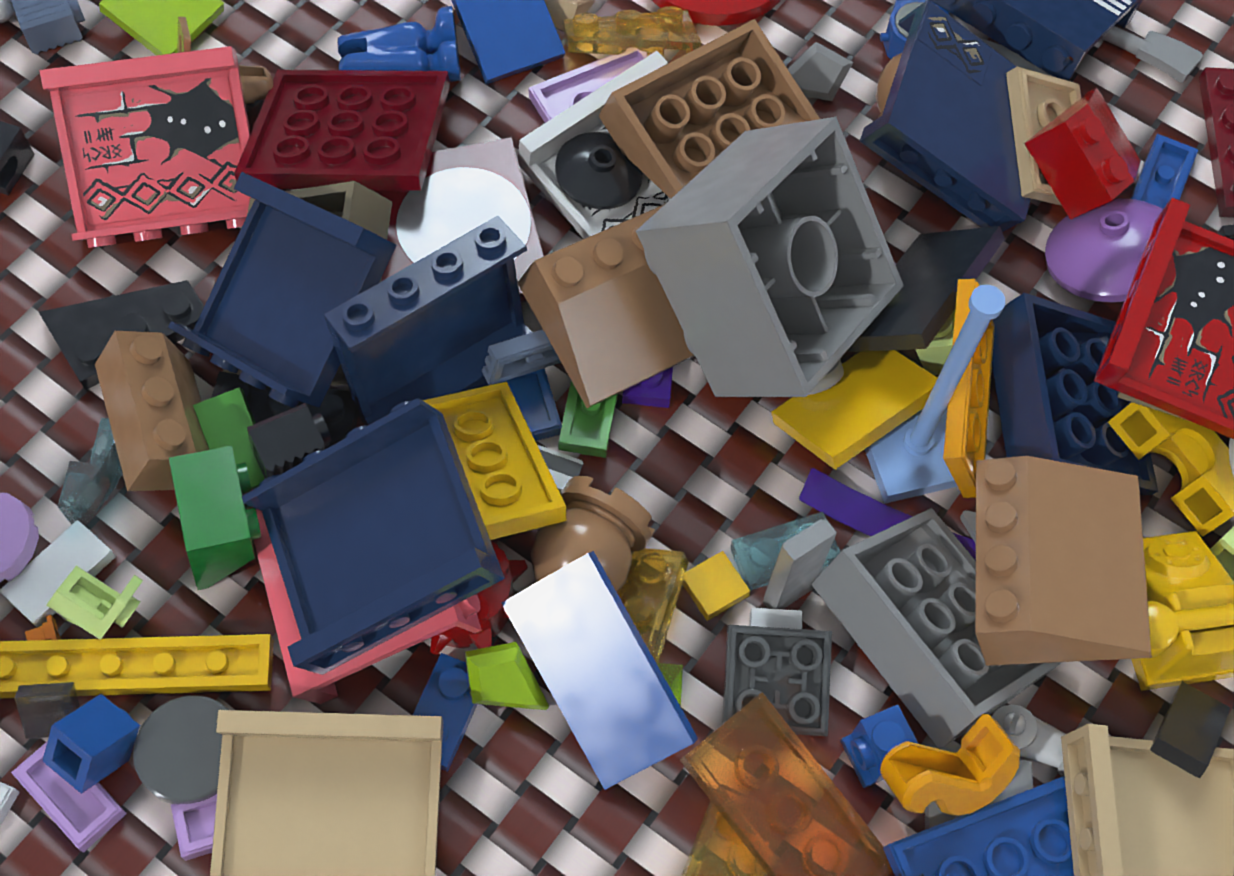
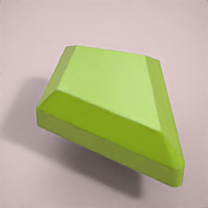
M517 642L465 651L472 704L547 710L549 708V704Z

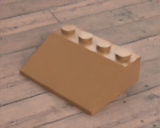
M755 19L615 90L610 94L599 114V118L621 152L670 199L744 131L820 119Z
M662 206L534 260L518 281L521 291L586 408L594 406L694 357L686 345L684 331L658 277L647 264L644 248L636 233V230Z
M1031 456L976 461L975 634L986 666L1152 658L1138 476Z

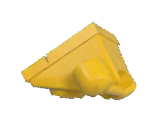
M1197 531L1143 538L1152 658L1131 659L1141 691L1178 686L1182 681L1192 684L1234 677L1233 579Z

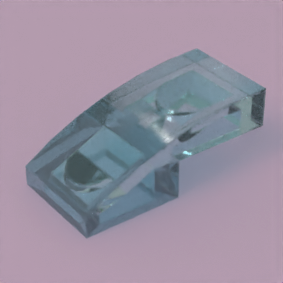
M101 418L90 463L69 462L58 508L71 525L78 520L85 526L106 502L122 475L109 418Z

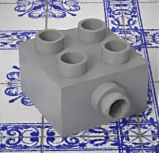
M836 117L744 131L636 230L644 248L647 264L658 277L684 331L686 345L690 352L696 356L715 397H807V395L820 393L831 388L844 375L840 358L904 286Z

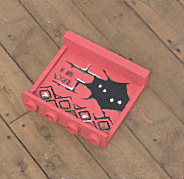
M233 47L39 70L43 89L50 91L77 230V233L71 234L72 241L86 239L88 248L116 244L115 235L133 233L136 242L163 238L161 230L163 228L180 226L181 235L208 232L207 222L226 220L227 229L243 226L248 213L250 197L234 190L236 184L234 172L249 139L250 129L237 53Z

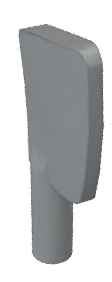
M1113 26L1101 38L1136 55V58L1153 65L1181 83L1187 79L1203 57L1200 51L1187 44L1154 31H1149L1146 38L1142 39Z

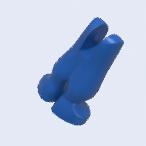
M452 6L441 7L438 10L435 25L431 30H426L418 22H405L338 37V53L342 57L339 61V70L448 71L449 82L461 81L458 41Z

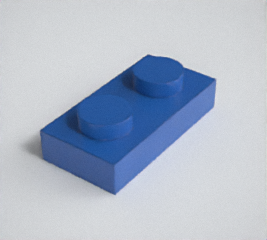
M443 653L438 658L413 715L442 716L441 770L448 772L478 704H472L470 698L466 662Z

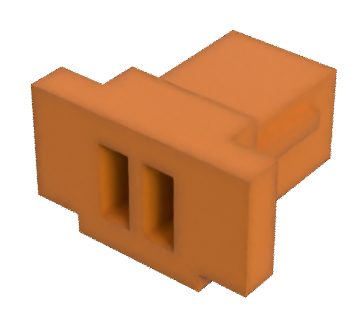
M46 616L47 622L42 623V626L25 631L27 641L61 640L58 626L53 616Z

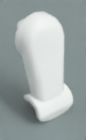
M1011 704L1002 706L995 711L992 717L1019 748L1020 756L1058 768V774L1062 777L1065 776L1061 737L1066 735L1065 733L1034 717L1029 710L1022 706Z

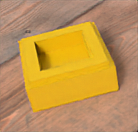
M724 551L681 574L680 582L706 621L748 598L750 594V589Z

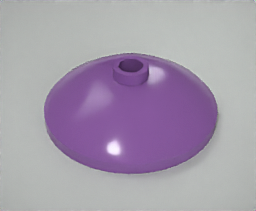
M1118 198L1071 220L1067 215L1053 228L1046 242L1045 257L1050 275L1063 289L1076 296L1100 302H1123L1154 222L1163 208L1145 201Z

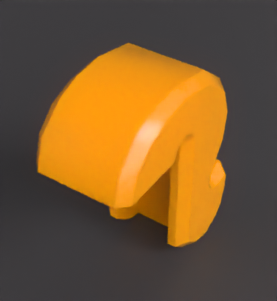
M982 714L961 739V748L956 753L906 741L893 747L884 756L880 772L892 792L907 811L923 813L926 807L934 801L943 813L953 816L966 815L990 804L1006 789L1019 768L1020 750L992 716Z

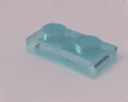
M823 512L731 541L730 550L741 577L750 591L769 584L782 544L818 520L825 519L826 517ZM835 539L823 567L828 566L841 552Z

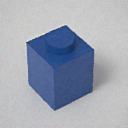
M100 694L51 726L42 762L82 794L130 760L140 725L125 710L118 708Z

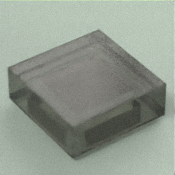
M74 682L19 685L14 697L26 739L49 737L51 726L80 707Z

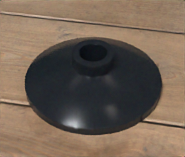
M588 132L575 136L565 142L560 148L555 161V175L562 190L571 199L586 207L613 209L623 206L637 195L642 185L644 173L621 152L612 136L607 133Z

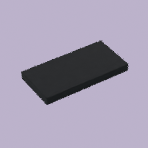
M1000 226L919 234L896 264L904 286L846 352L927 349L956 308L958 280H976L1005 240Z

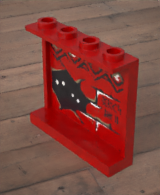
M1172 197L1154 222L1094 381L1234 439V240L1185 221L1191 205Z

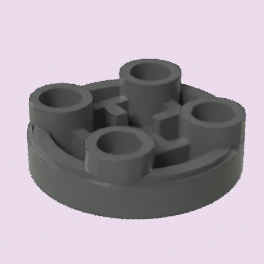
M203 696L176 698L157 708L142 724L134 744V765L142 783L158 799L171 804H191L204 801L217 794L222 735L216 733L218 710H229L220 702Z

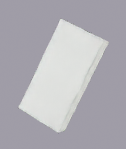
M77 520L33 559L18 576L2 587L0 593L34 626L40 627L42 623L47 621L46 616H53L56 611L46 605L75 566L95 577L116 556L111 549Z

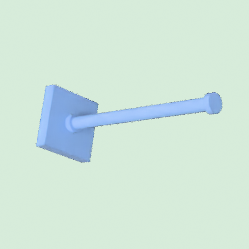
M980 285L973 290L968 302L970 312L924 408L865 449L884 504L958 487L943 459L947 405L990 321L997 318L1005 306V296L997 287Z

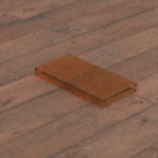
M763 692L755 696L679 759L768 876H888L892 872V868L883 850L884 846Z

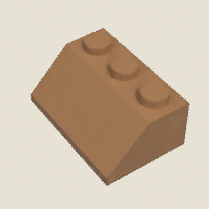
M114 331L96 361L95 367L127 491L175 490L169 458L209 450L193 407L194 404L202 401L191 362L163 333Z

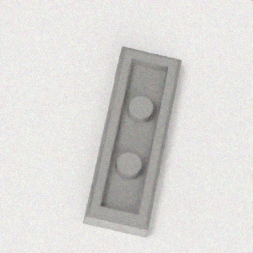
M826 518L818 520L782 544L764 595L763 603L768 609H784L813 590L814 587L811 584L819 576L837 534Z

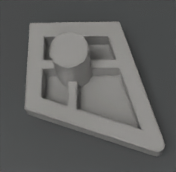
M815 42L787 69L806 97L832 101L854 62Z

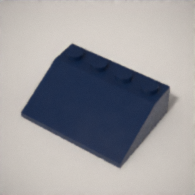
M1023 293L1007 303L1001 314L997 318L992 319L995 326L992 367L1006 457L1031 456L1136 475L1139 479L1140 495H1153L1157 493L1158 487L1151 453L1138 460L1108 423L1110 419L1131 402L1118 398V391L1094 381L1116 322L1027 293Z

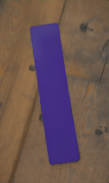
M815 468L810 470L799 496L801 502L870 537L913 517L868 497ZM953 533L976 561V544L974 540Z

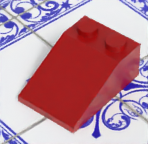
M1097 87L1089 91L1024 143L1070 220L1114 200L1135 181L1141 162Z

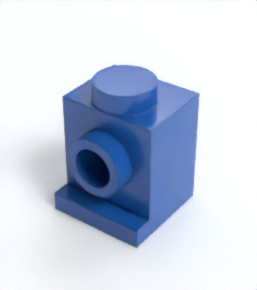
M898 704L860 720L853 732L840 740L863 788L884 780L880 772L881 763L884 756L893 747L906 741L918 744Z

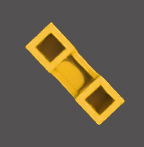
M1133 402L1108 421L1138 460L1148 453H1158L1167 457L1177 467L1182 478V487L1177 494L1171 497V500L1202 537L1234 516V477L1230 466L1229 448L1215 431Z

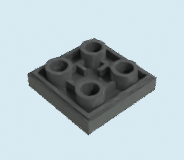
M727 625L722 730L828 736L832 631Z

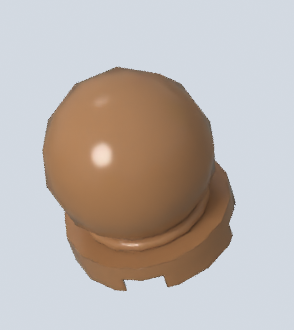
M574 476L568 480L560 493L566 505L567 521L541 527L537 531L530 553L535 580L539 582L587 553L594 551L617 592L626 583L632 564L631 551H640L646 548L655 532L654 528L648 527L652 516L638 501L624 491L615 487L611 495L599 489L590 487L594 478Z

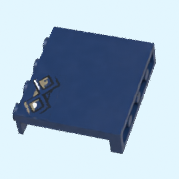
M926 0L899 20L898 26L909 34L882 116L864 127L859 142L980 227L1000 226L1003 232L1025 221L1031 200L1021 195L1006 73L1017 66L930 0Z

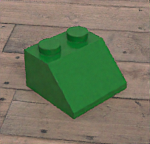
M232 446L169 458L186 552L197 590L211 587L253 560L255 556L251 540L262 538L256 509H245L242 500V494L252 491L246 462L235 463Z

